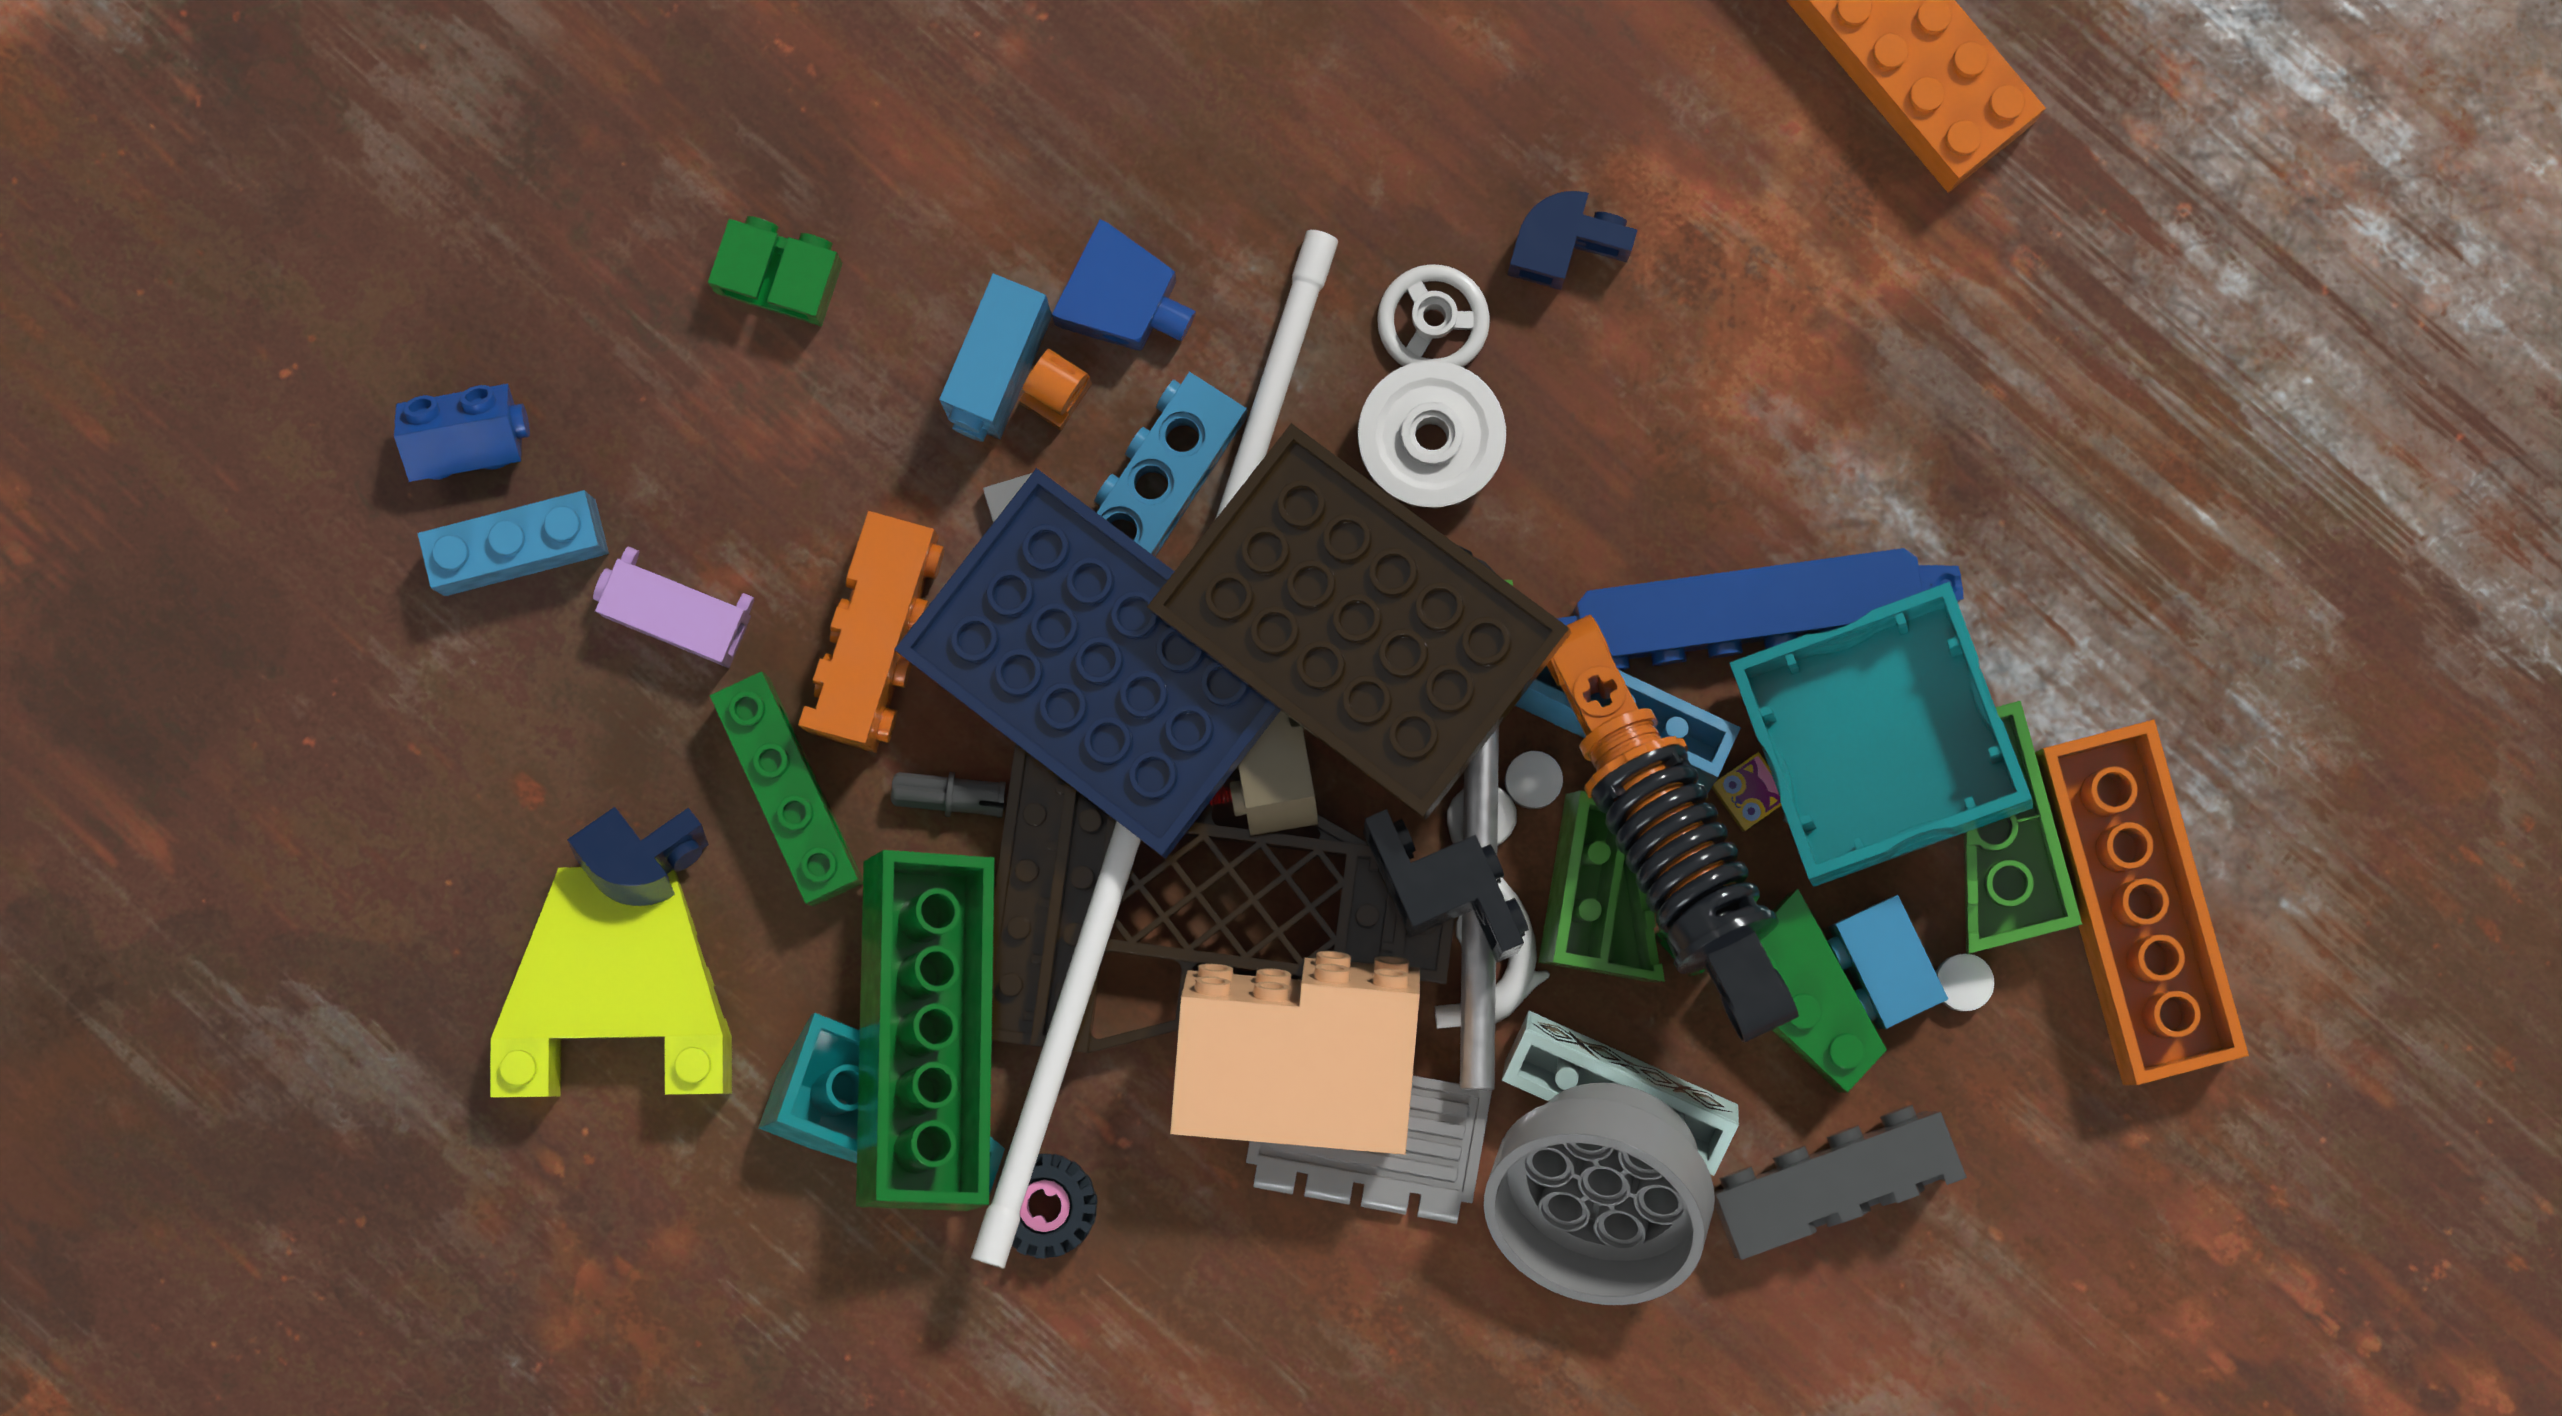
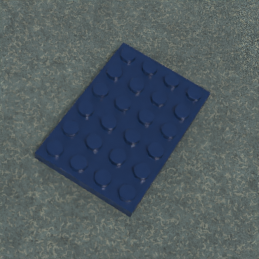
M1037 468L894 649L1165 859L1281 711L1147 608L1175 572Z

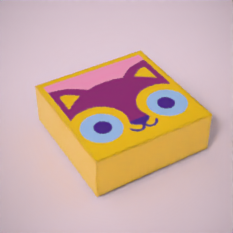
M1759 752L1717 780L1712 786L1713 791L1742 832L1781 806L1780 795L1770 768Z

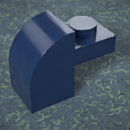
M1566 191L1551 195L1535 205L1525 217L1517 237L1507 275L1561 290L1573 248L1627 262L1632 252L1637 229L1626 227L1627 220L1612 213L1595 212L1594 217L1583 215L1589 194L1587 192Z
M613 807L567 839L576 861L595 886L612 900L632 906L656 904L675 895L667 874L672 870L681 871L691 866L701 856L702 849L709 845L702 824L689 807L642 840L639 839L616 807Z

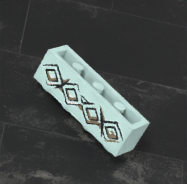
M1528 1011L1505 1060L1502 1081L1546 1101H1549L1566 1089L1589 1083L1621 1084L1655 1096L1670 1106L1688 1125L1696 1141L1698 1152L1707 1165L1709 1173L1713 1176L1739 1126L1738 1104L1531 1011Z

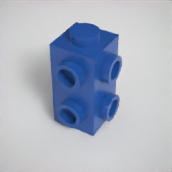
M508 383L490 387L478 385L470 387L463 392L435 397L423 395L415 397L408 402L396 404L394 438L409 482L428 478L438 480L455 473L482 468L498 469L510 463L521 462L522 438L530 437V427L525 406L523 403L514 404Z

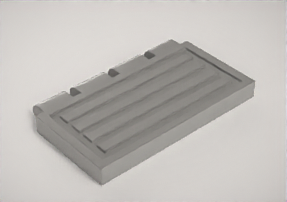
M1413 1076L1406 1155L1250 1141L1246 1163L1257 1165L1253 1187L1293 1194L1296 1173L1300 1172L1308 1174L1304 1197L1349 1205L1353 1182L1364 1184L1360 1207L1404 1215L1407 1212L1411 1192L1421 1194L1417 1217L1457 1224L1461 1202L1473 1203L1492 1090L1460 1089V1084Z

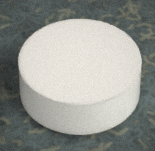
M1529 751L1517 756L1509 765L1505 775V787L1508 795L1516 804L1527 809H1539L1552 803L1559 795L1563 784V775L1559 764L1550 755L1540 751Z
M1972 954L1951 956L1943 961L1936 971L1948 997V1000L1942 1003L1950 1009L1956 1011L1976 1010L1982 1007L1993 993L1994 976L1992 970L1978 956Z

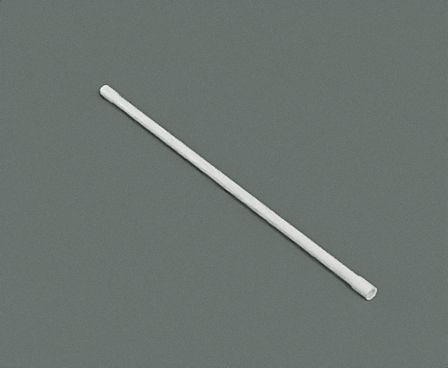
M1319 230L1306 231L1292 274V286L1216 518L1267 454L1318 294L1325 285L1339 242L1337 238ZM1117 821L993 1201L986 1210L971 1258L1002 1269L1005 1268L1020 1222L1022 1203L1141 841Z

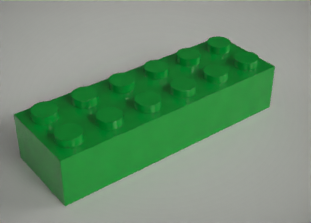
M882 850L863 861L856 1207L969 1211L989 1205L994 857Z

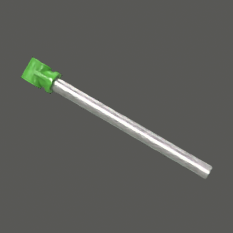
M1505 580L1513 586V580ZM1499 727L1464 770L1463 840L1476 835L1481 848L1491 844L1496 855L1498 839ZM1472 910L1462 915L1460 1089L1494 1090L1496 960Z

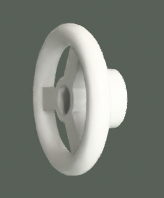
M1433 264L1412 268L1401 274L1389 285L1379 304L1377 323L1384 347L1400 365L1406 366L1421 361H1443L1464 367L1481 351L1488 336L1490 315L1482 291L1470 277L1452 267ZM1439 281L1454 286L1466 297L1472 311H1457L1454 300L1448 294L1441 291H1427L1423 282ZM1406 292H1408L1414 303L1412 322L1416 328V333L1407 347L1400 341L1394 325L1397 304ZM1429 310H1438L1443 314L1445 320L1439 326H1430L1425 322L1423 315ZM1452 329L1471 330L1468 340L1457 352L1438 359L1422 357L1432 338L1444 337Z

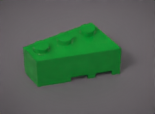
M1799 889L1789 892L1772 910L1779 919V923L1769 935L1760 941L1774 969L1779 972L1787 985L1799 1015L1798 1018L1772 1031L1838 1093H1847L1887 1049Z

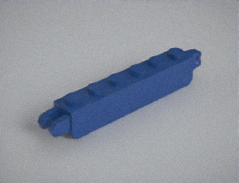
M1905 548L1589 590L1574 608V616L1557 619L1563 624L1568 625L1587 615H1592L1607 642L1617 669L1622 671L1630 668L1629 659L1652 657L1653 666L1687 661L1685 652L1708 649L1709 658L1728 657L1742 654V644L1764 641L1765 649L1806 634L1828 632L1844 627L1865 616L1871 610L1950 582L1957 602L1963 600L1964 597L1959 566L1918 565L1917 557Z

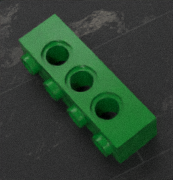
M761 671L709 695L805 904L814 907L863 884V877L770 677Z

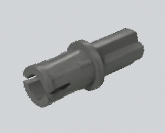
M899 772L894 775L892 780L891 801L895 806L945 811V817H951L952 812L1002 818L1006 781L993 782L955 778V772H949V777Z

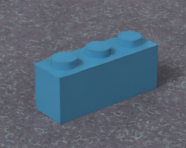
M585 490L417 533L430 587L443 596L609 554L596 500Z

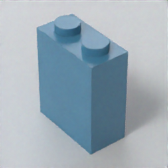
M994 273L992 274L939 399L948 420L954 423L952 429L980 442H984L986 435L1001 439L1052 319V313L1045 294Z

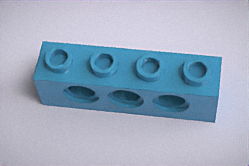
M1191 372L1187 374L1181 384L1176 380L1171 381L1156 405V409L1161 411L1162 414L1150 431L1142 427L1137 432L1125 452V456L1129 457L1131 461L1120 478L1111 474L1094 499V503L1100 506L1097 514L1109 523L1119 519L1132 522L1137 528V534L1133 541L1155 557L1247 418L1246 407ZM1178 426L1193 428L1199 435L1198 443L1194 448L1186 452L1173 450L1166 442L1167 436L1172 429ZM1146 473H1159L1168 481L1167 490L1161 497L1146 499L1137 493L1136 484L1139 478Z

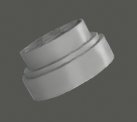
M1589 1083L1574 1086L1560 1092L1545 1105L1526 1113L1511 1126L1502 1139L1486 1184L1484 1213L1488 1229L1498 1248L1519 1271L1531 1280L1555 1293L1582 1302L1602 1305H1628L1661 1297L1677 1288L1691 1275L1702 1255L1714 1211L1715 1195L1711 1175L1698 1152L1691 1130L1670 1106L1647 1092L1626 1085Z

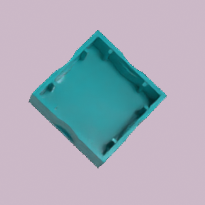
M1950 582L1871 610L1865 616L1844 627L1828 632L1806 634L1730 662L1756 737L1763 749L1780 795V802L1808 879L1813 887L2033 808L2031 794L2004 723L1998 716L1980 668L1977 652Z

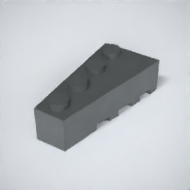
M1908 1105L1880 1116L1883 1127L1862 1134L1859 1125L1826 1137L1830 1147L1809 1155L1806 1146H1802L1774 1157L1773 1160L1776 1168L1756 1176L1751 1166L1719 1178L1723 1188L1714 1191V1205L1734 1257L1743 1260L1817 1232L1816 1227L1827 1224L1830 1227L1856 1219L1870 1212V1207L1878 1203L1885 1206L1919 1196L1920 1192L1925 1190V1185L1935 1181L1943 1180L1949 1185L1967 1178L1942 1113L1922 1111L1916 1114L1913 1105Z

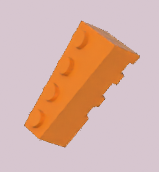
M868 511L846 577V587L852 589L849 600L844 598L840 600L830 626V642L836 644L833 655L826 653L823 659H819L813 678V683L815 684L814 697L819 698L816 709L804 706L798 723L810 735L877 753L880 741L889 743L898 710L890 708L896 686L905 688L912 668V663L894 649L929 606V601L923 600L921 597L927 577L937 578L945 549L944 546L937 545L939 536L935 529Z

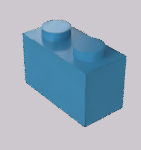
M1898 895L1889 897L1828 926L1833 938L1827 940L1843 971L1849 969L1858 988L1855 993L1871 1022L1874 1021L1878 1030L1887 1029L1948 1000Z

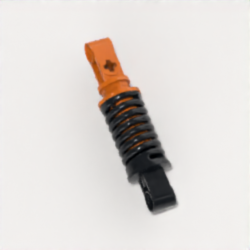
M1587 615L1566 625L1570 628L1571 634L1548 662L1547 667L1557 685L1561 686L1586 735L1581 741L1579 748L1584 758L1592 761L1597 771L1585 784L1584 789L1588 797L1594 800L1599 811L1607 814L1605 821L1607 828L1612 834L1616 835L1615 843L1620 852L1626 855L1625 863L1629 870L1637 874L1635 882L1640 891L1647 894L1645 902L1649 909L1657 913L1656 923L1661 931L1668 933L1666 942L1675 958L1673 963L1677 971L1686 974L1707 969L1720 994L1728 1018L1743 1043L1798 1018V1011L1791 993L1779 972L1774 969L1760 942L1777 927L1779 919L1775 912L1769 910L1767 906L1756 904L1760 897V891L1756 884L1744 882L1749 876V870L1745 863L1735 861L1739 856L1736 845L1732 842H1725L1729 832L1723 823L1715 822L1718 818L1716 807L1712 803H1705L1708 798V792L1704 785L1697 783L1699 775L1696 769L1689 763L1688 747L1684 739L1677 738L1676 736L1661 738L1656 729L1658 721L1653 711L1648 708L1638 709L1612 659L1607 642L1592 615ZM1599 692L1603 699L1610 698V705L1602 707L1597 700L1591 701V695Z

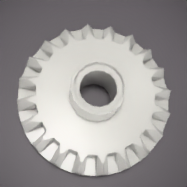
M1421 361L1408 364L1393 371L1372 390L1360 415L1358 444L1362 461L1372 479L1392 498L1408 503L1412 507L1420 506L1437 509L1460 504L1479 493L1491 480L1504 454L1506 423L1496 396L1477 375L1456 364L1443 361ZM1423 425H1437L1446 433L1447 442L1440 449H1425L1417 442L1415 436L1417 430Z

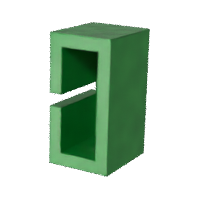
M747 216L745 223L729 219L708 280V284L713 291L728 298L822 327L843 265L838 253L831 250L833 244L824 238L808 233H800L798 240L790 237L788 239L778 235L779 226L753 216Z

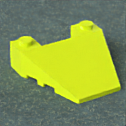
M582 867L558 868L491 1037L490 1097H560L561 1039L665 1037V1095L732 1094V1035L726 1018L723 1016L714 989L715 985L709 967L706 966L696 936L697 932L675 870L667 874L675 895L656 904L632 906L619 903L603 894Z

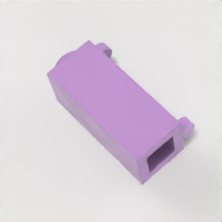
M629 546L625 549L621 560L617 558L613 570L604 569L593 594V599L599 602L595 610L597 613L611 621L730 668L751 618L749 613L754 603V597L743 593L737 605L734 606L635 566L639 550Z

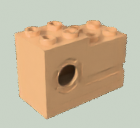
M1321 951L1316 953V959L1304 958L1302 980L1291 979L1290 972L1280 969H1259L1256 971V976L1233 974L1232 967L1222 964H1201L1198 966V971L1187 970L1180 1004L1170 1134L1406 1155L1420 999V968L1409 967V960L1400 957H1375L1373 964L1351 962V955L1346 953Z

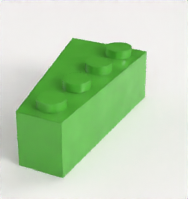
M2021 701L1995 708L1998 716L2004 723L2032 797L2033 808L1964 833L1967 954L2082 925Z

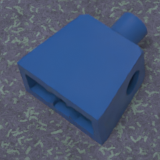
M1100 219L1052 313L1054 324L1062 329L1141 351L1153 328L1182 342L1193 322L1196 311L1169 298L1176 283L1175 272L1169 266L1112 225Z

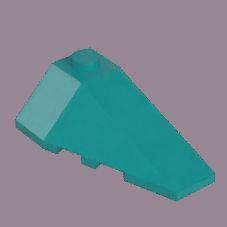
M817 1013L811 1014L777 1074L758 1128L810 1149L857 1163L860 1030ZM990 1137L989 1195L1005 1150L992 1137Z

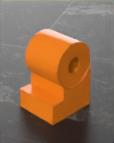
M1047 349L1027 377L1022 387V390L1025 392L1019 399V404L1061 431L1091 387L1090 376L1056 352Z

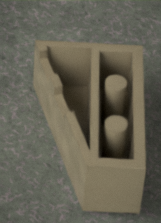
M1280 711L1238 765L1240 780L1229 782L1235 816L1247 814L1250 836L1319 824L1303 727Z

